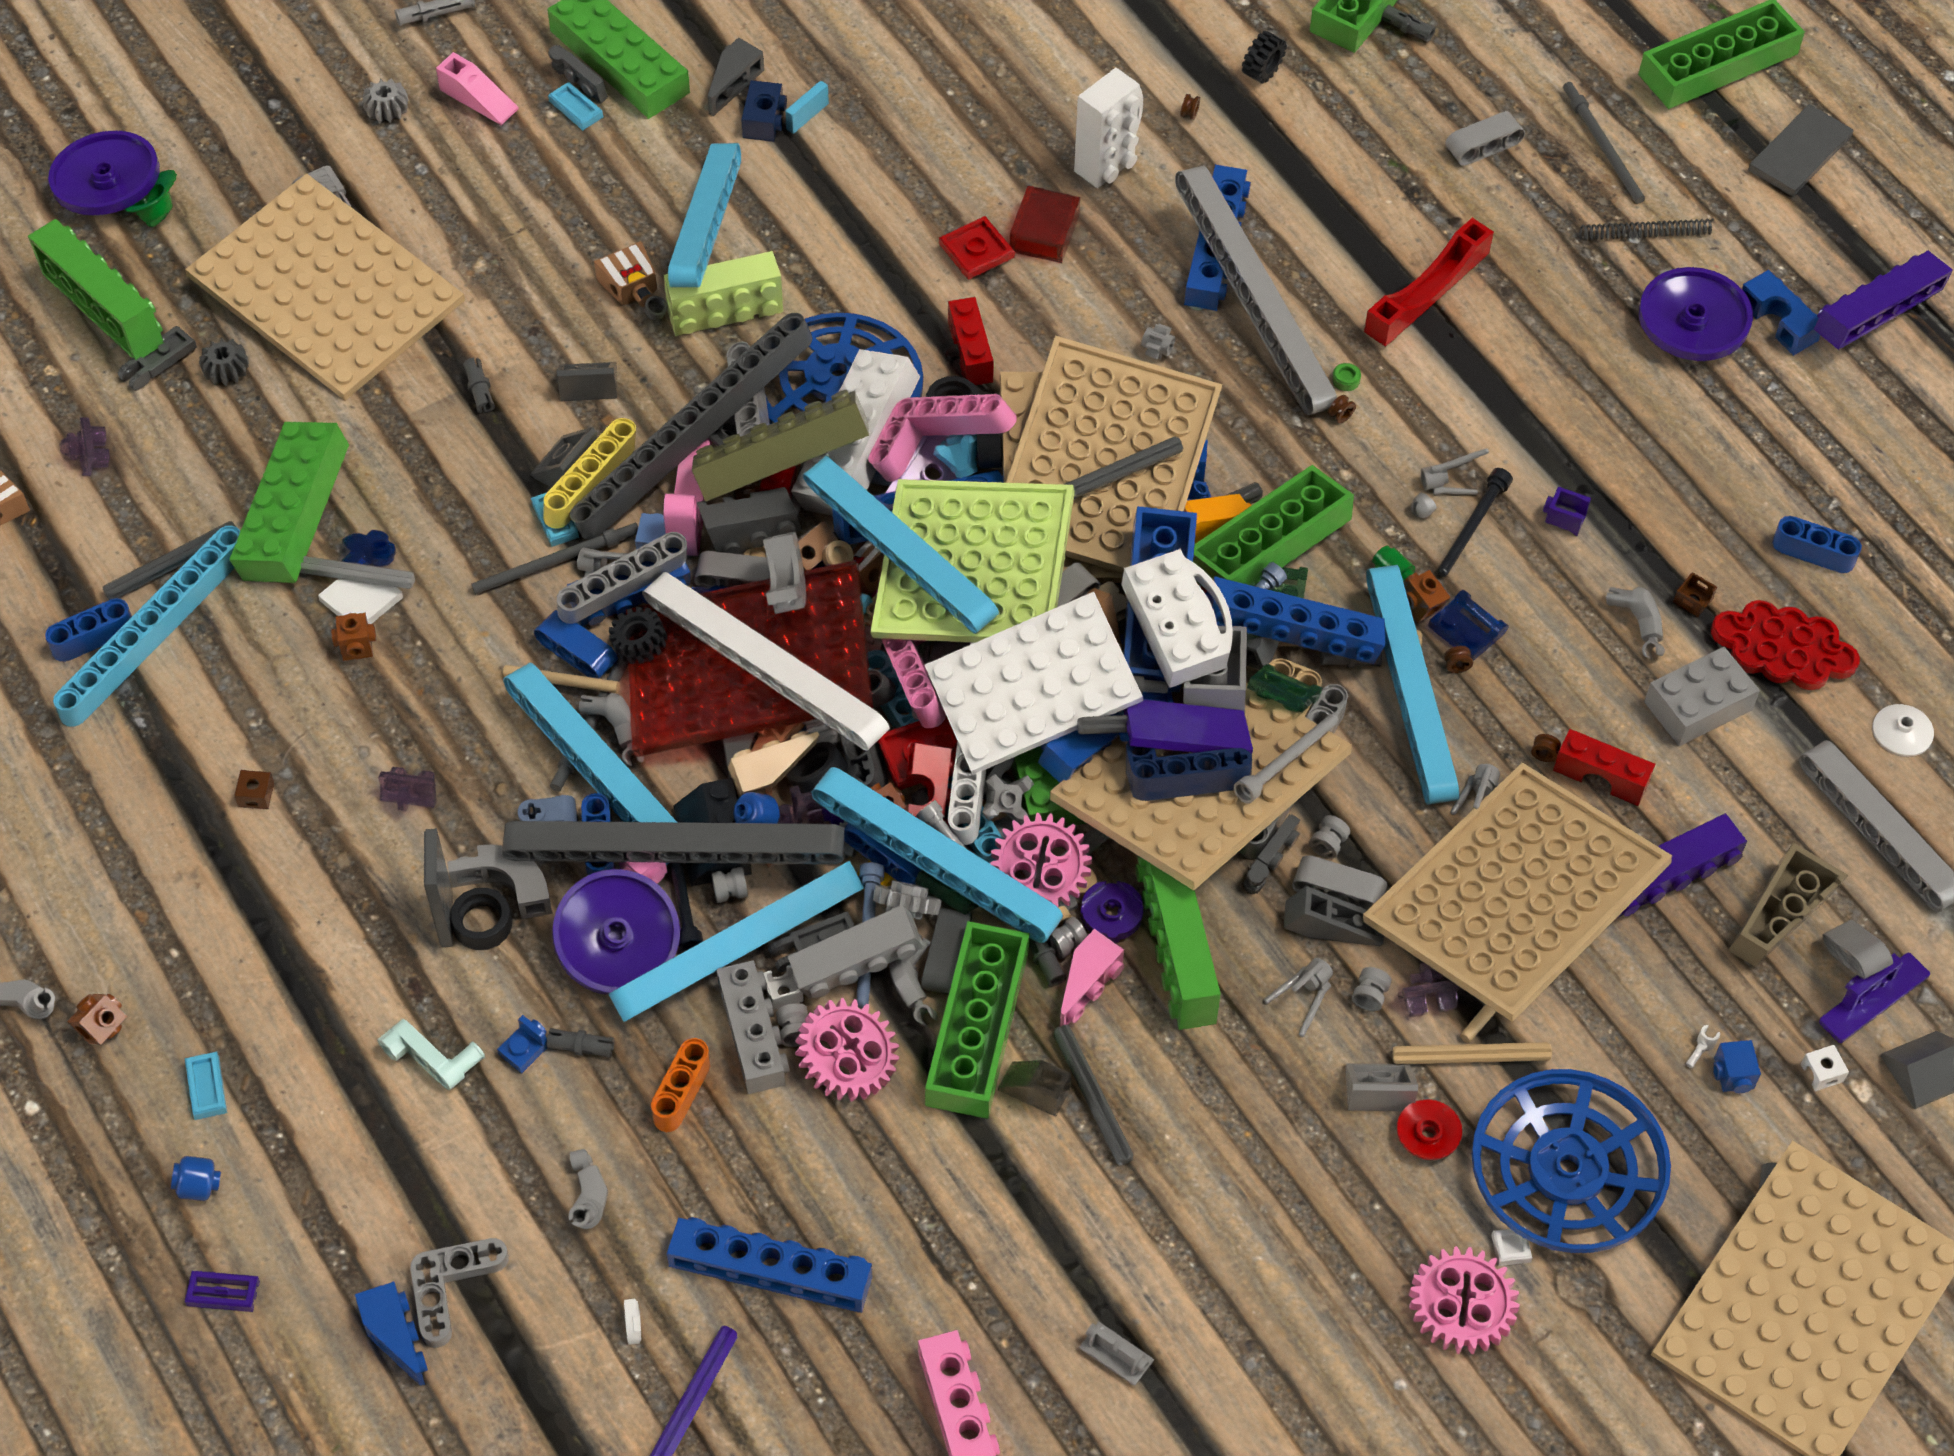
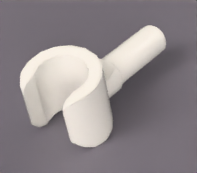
M1708 1025L1702 1027L1696 1040L1698 1045L1686 1062L1687 1067L1693 1068L1705 1050H1712L1715 1047L1720 1032L1714 1038H1710L1705 1035Z

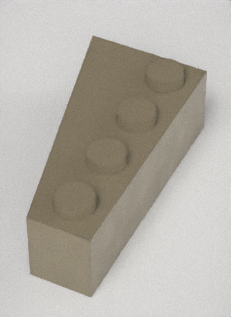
M1793 842L1776 866L1728 951L1756 967L1839 888L1848 875Z

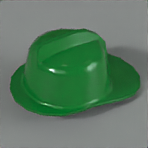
M166 170L160 172L152 190L139 202L126 208V211L135 212L149 227L158 225L173 208L169 189L176 180L177 174L175 171Z

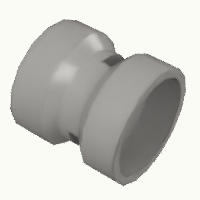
M1327 815L1319 824L1320 830L1312 835L1309 845L1318 855L1333 859L1340 851V843L1345 842L1350 835V828L1340 818Z
M742 867L733 868L727 874L721 871L711 873L717 903L726 902L730 896L738 899L748 897Z
M1072 916L1063 922L1062 927L1055 928L1047 941L1050 947L1056 950V956L1059 959H1063L1071 954V950L1075 947L1077 948L1088 935L1079 920Z
M1365 967L1362 969L1359 977L1360 985L1354 989L1352 1001L1362 1009L1379 1011L1385 1000L1383 994L1389 990L1391 985V977L1381 969Z
M787 1004L776 1012L777 1022L782 1026L780 1031L782 1044L785 1046H801L795 1043V1040L801 1034L798 1029L803 1022L806 1023L805 1018L808 1015V1010L804 1004Z

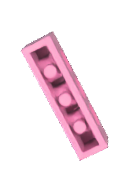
M958 1330L918 1340V1354L948 1455H999L1000 1449L996 1435H989L986 1426L987 1423H990L987 1405L985 1402L979 1403L976 1393L981 1391L976 1371L970 1372L967 1361L971 1360L967 1341L960 1340ZM953 1367L959 1373L955 1376H946L942 1371L945 1368ZM957 1398H962L968 1402V1405L957 1408L951 1402ZM965 1430H973L978 1436L968 1440L960 1434Z

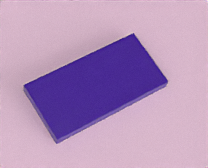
M1144 700L1123 710L1124 715H1127L1128 718L1126 725L1130 746L1193 753L1243 748L1252 755L1253 746L1244 710Z

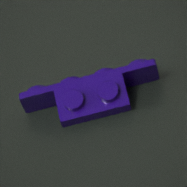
M1909 952L1901 958L1893 953L1891 955L1893 965L1866 979H1862L1858 975L1853 977L1845 986L1847 992L1842 1002L1823 1015L1819 1020V1024L1838 1043H1843L1928 979L1930 971Z

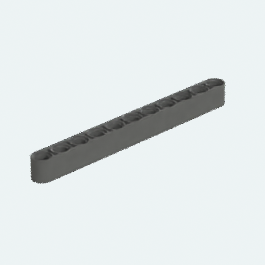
M790 313L784 316L584 496L570 511V518L581 536L588 540L600 536L603 531L607 530L800 355L813 340L804 317L800 313Z
M510 821L504 827L502 856L513 861L837 864L843 861L845 830L843 827L834 824Z

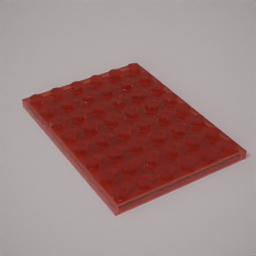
M856 560L804 571L806 584L805 607L775 614L773 605H768L766 593L771 588L770 578L700 593V595L873 708L860 573ZM650 604L639 606L642 607L643 611L646 608H650L652 613L655 611L658 614L665 628L667 640H665V648L660 647L662 653L659 656L656 653L652 654L653 660L649 661L648 657L644 658L643 664H639L638 660L635 661V664H630L628 661L632 751L635 757L817 719L655 610ZM647 631L637 632L629 640H637L643 637Z

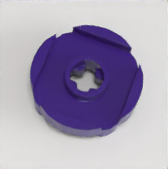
M1106 881L1090 887L1084 894L1080 917L1085 928L1090 933L1093 929H1096L1112 942L1118 943L1121 939L1133 935L1140 927L1143 918V902L1140 894L1131 885L1117 881L1116 884H1106ZM1105 907H1118L1117 915H1108Z

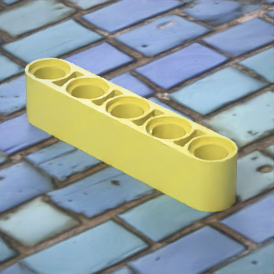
M627 418L614 420L544 496L543 520L547 526L555 529L565 527L571 521V509L633 453L636 438V425L633 421Z

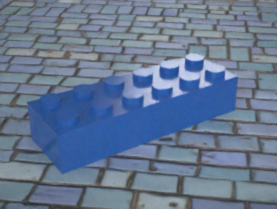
M1137 506L1133 522L1130 566L1181 549L1185 558L1193 562L1197 513ZM1127 598L1122 653L1133 676H1144V680L1166 681ZM1182 684L1171 688L1168 686V692L1179 693Z

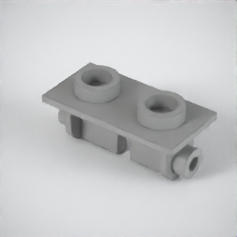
M1100 1322L1096 1325L1094 1323L1090 1325L1086 1331L1087 1337L1079 1347L1133 1386L1138 1383L1154 1361L1152 1357Z

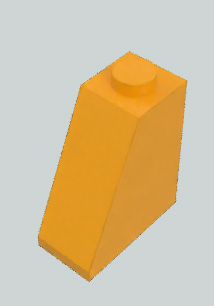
M1240 494L1187 500L1184 512L1197 513L1195 544L1252 505L1249 502L1246 503Z

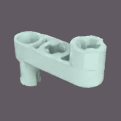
M401 1019L377 1039L379 1045L392 1060L397 1061L408 1053L447 1090L454 1088L465 1078L464 1074L485 1058L481 1048L476 1043L471 1042L452 1060L450 1058L447 1059L405 1019Z

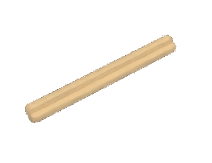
M1547 1042L1395 1046L1392 1050V1059L1395 1064L1549 1061L1552 1058V1047Z

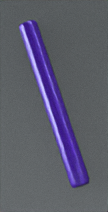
M725 1325L720 1327L650 1456H673L737 1339V1332L734 1329Z

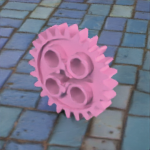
M1036 813L1035 821L1032 822L1027 815H1024L1023 825L1013 820L1012 832L1005 828L1002 829V835L1005 840L995 839V845L999 849L991 850V857L996 859V861H992L990 864L1058 907V902L1060 901L1070 906L1069 895L1076 898L1080 897V891L1077 886L1081 888L1087 887V881L1083 877L1091 876V869L1086 866L1092 864V857L1085 855L1090 850L1089 844L1080 845L1084 841V834L1081 833L1074 836L1076 825L1073 824L1065 828V818L1062 817L1057 823H1054L1053 815L1049 814L1047 820L1042 821L1040 813ZM1044 838H1048L1049 842L1045 852V863L1042 866L1040 884L1035 889L1033 884L1037 874V863L1040 860L1042 842ZM1025 841H1033L1037 844V847L1033 850H1024L1021 844ZM1055 847H1063L1068 852L1064 856H1055L1051 851ZM1019 870H1026L1031 875L1025 880H1020L1014 874ZM1049 876H1057L1061 879V882L1056 886H1051L1045 882V879Z
M844 998L840 999L837 1006H835L832 1000L826 1003L825 1009L818 1005L813 1011L814 1014L809 1013L805 1018L806 1023L803 1022L798 1029L801 1034L795 1040V1043L801 1045L795 1052V1055L804 1057L798 1066L799 1068L808 1067L809 1069L805 1079L815 1077L817 1081L814 1088L817 1089L821 1085L826 1086V1096L833 1090L837 1091L838 1100H841L845 1093H848L851 1102L857 1098L858 1093L863 1100L870 1095V1091L876 1095L881 1086L885 1087L890 1081L889 1076L891 1077L896 1071L893 1065L899 1060V1056L893 1054L898 1049L899 1044L890 1042L896 1033L892 1031L886 1032L885 1030L889 1021L880 1023L877 1020L880 1015L879 1011L871 1015L868 1013L869 1004H866L861 1010L858 1008V1003L855 999L850 1006H847ZM844 1025L851 1026L855 1033L849 1032ZM820 1040L827 1042L831 1049L823 1047ZM864 1050L871 1052L874 1059L867 1057ZM839 1066L847 1068L850 1075L844 1074Z
M1456 1246L1452 1256H1449L1442 1249L1439 1260L1430 1255L1427 1262L1428 1266L1421 1264L1418 1270L1420 1275L1414 1274L1412 1280L1414 1287L1410 1288L1409 1296L1415 1299L1411 1300L1409 1309L1418 1311L1415 1313L1413 1321H1424L1420 1332L1423 1334L1432 1331L1431 1343L1441 1338L1444 1340V1350L1452 1343L1455 1344L1457 1354H1460L1463 1346H1467L1469 1352L1474 1354L1476 1346L1479 1344L1486 1352L1490 1345L1489 1340L1498 1346L1501 1341V1335L1507 1337L1511 1330L1509 1325L1514 1326L1517 1317L1514 1314L1518 1312L1520 1304L1513 1301L1517 1300L1519 1291L1510 1290L1514 1285L1515 1279H1504L1508 1268L1502 1267L1497 1270L1495 1268L1497 1258L1495 1257L1489 1262L1485 1261V1251L1483 1250L1479 1253L1478 1257H1475L1471 1247H1468L1465 1255H1461L1460 1250ZM1466 1273L1469 1275V1286L1466 1295V1303L1468 1305L1464 1315L1465 1326L1460 1327L1461 1293L1464 1287L1463 1274ZM1450 1278L1455 1281L1456 1285L1448 1286L1441 1279ZM1475 1284H1485L1490 1290L1481 1291L1476 1288ZM1447 1309L1451 1311L1454 1316H1442L1438 1310ZM1480 1314L1486 1318L1487 1322H1477L1473 1319L1472 1315Z

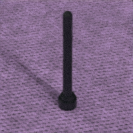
M1494 468L1487 478V491L1437 569V574L1440 577H1446L1497 495L1507 491L1510 487L1513 477L1507 470L1503 468Z
M669 863L682 927L680 929L679 950L685 952L703 942L702 932L693 923L682 863Z

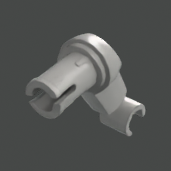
M1610 587L1609 592L1613 593L1607 592V605L1630 608L1639 622L1641 638L1645 641L1642 647L1643 655L1652 659L1651 651L1656 647V654L1663 656L1665 649L1658 643L1663 640L1662 620L1651 592L1642 587H1637L1634 590Z
M610 693L607 697L582 695L580 699L583 701H579L580 714L605 716L613 725L619 744L624 749L622 754L623 761L632 766L630 758L633 753H636L637 760L643 762L644 754L637 749L641 745L637 723L624 698L615 693Z
M923 938L924 948L916 951V954L908 959H897L889 963V969L896 990L907 1007H915V1020L927 1027L923 1021L924 1014L929 1012L930 1016L937 1020L938 1015L935 1010L922 1002L927 997L918 981V972L915 965L931 944L930 941Z
M26 979L0 983V1006L19 1007L24 1014L32 1019L46 1018L52 1013L55 995L50 989H43Z
M585 1149L570 1152V1162L573 1170H582L577 1174L581 1194L569 1211V1220L573 1219L572 1224L577 1227L589 1229L596 1226L602 1218L608 1197V1189L598 1166L593 1165L592 1157Z

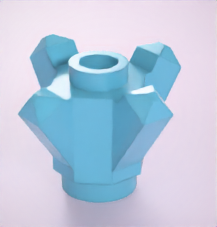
M977 434L964 436L950 435L940 445L935 447L933 455L951 469V472L955 473L956 478L972 475L978 471V461L976 458Z

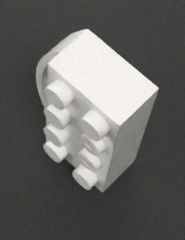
M1114 68L1078 96L1074 172L1097 189L1105 182L1109 184L1114 182L1123 168L1130 169L1137 161L1135 146L1139 138L1136 136L1142 117L1143 94L1140 84L1118 68Z
M1181 549L1124 568L1121 585L1169 688L1226 668L1232 645V619L1222 592L1204 570L1185 558ZM1196 581L1210 593L1217 603L1225 624L1226 632L1224 634H1221L1218 629L1215 613L1208 597Z

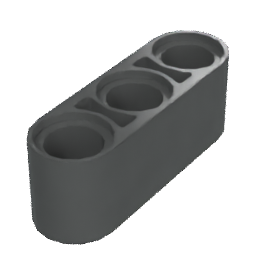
M941 907L923 972L921 984L923 990L949 995L967 921L972 922V913Z

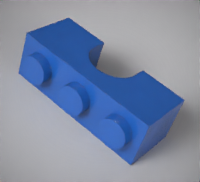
M1770 270L1743 284L1742 290L1751 303L1755 319L1767 314L1777 315L1782 318L1775 338L1793 356L1819 341L1820 334L1814 330L1819 319L1817 314L1812 312L1802 302L1800 297L1789 290L1782 280L1777 278Z

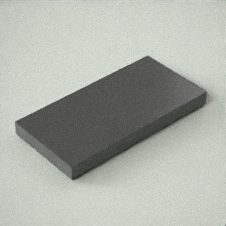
M1808 104L1750 163L1748 171L1794 197L1852 137L1854 130Z
M437 828L426 829L424 831V887L439 943L442 947H453V928L450 920L451 908L453 906V890Z

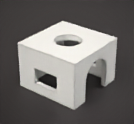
M791 965L786 966L787 972L780 977H772L771 971L763 973L767 986L766 990L771 999L773 1010L787 1004L804 1001L803 992L799 990ZM781 987L790 989L789 993L778 994V990Z
M1835 1045L1807 1053L1801 1062L1804 1071L1809 1066L1813 1072L1814 1080L1811 1085L1815 1091L1844 1082L1849 1073ZM1829 1059L1833 1067L1830 1069L1824 1068L1821 1065V1060Z

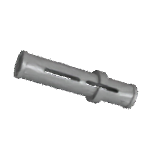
M434 0L425 3L418 1L417 5L395 9L394 11L398 25L402 26L403 24L419 20L426 22L431 17L471 7L474 8L475 0Z

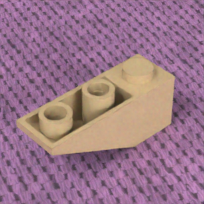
M808 731L799 732L793 735L791 740L782 743L779 740H774L764 744L760 750L751 752L750 749H745L733 755L734 758L730 760L728 770L738 797L740 798L742 794L747 792L761 794L770 792L816 745L819 738L818 731L811 734Z

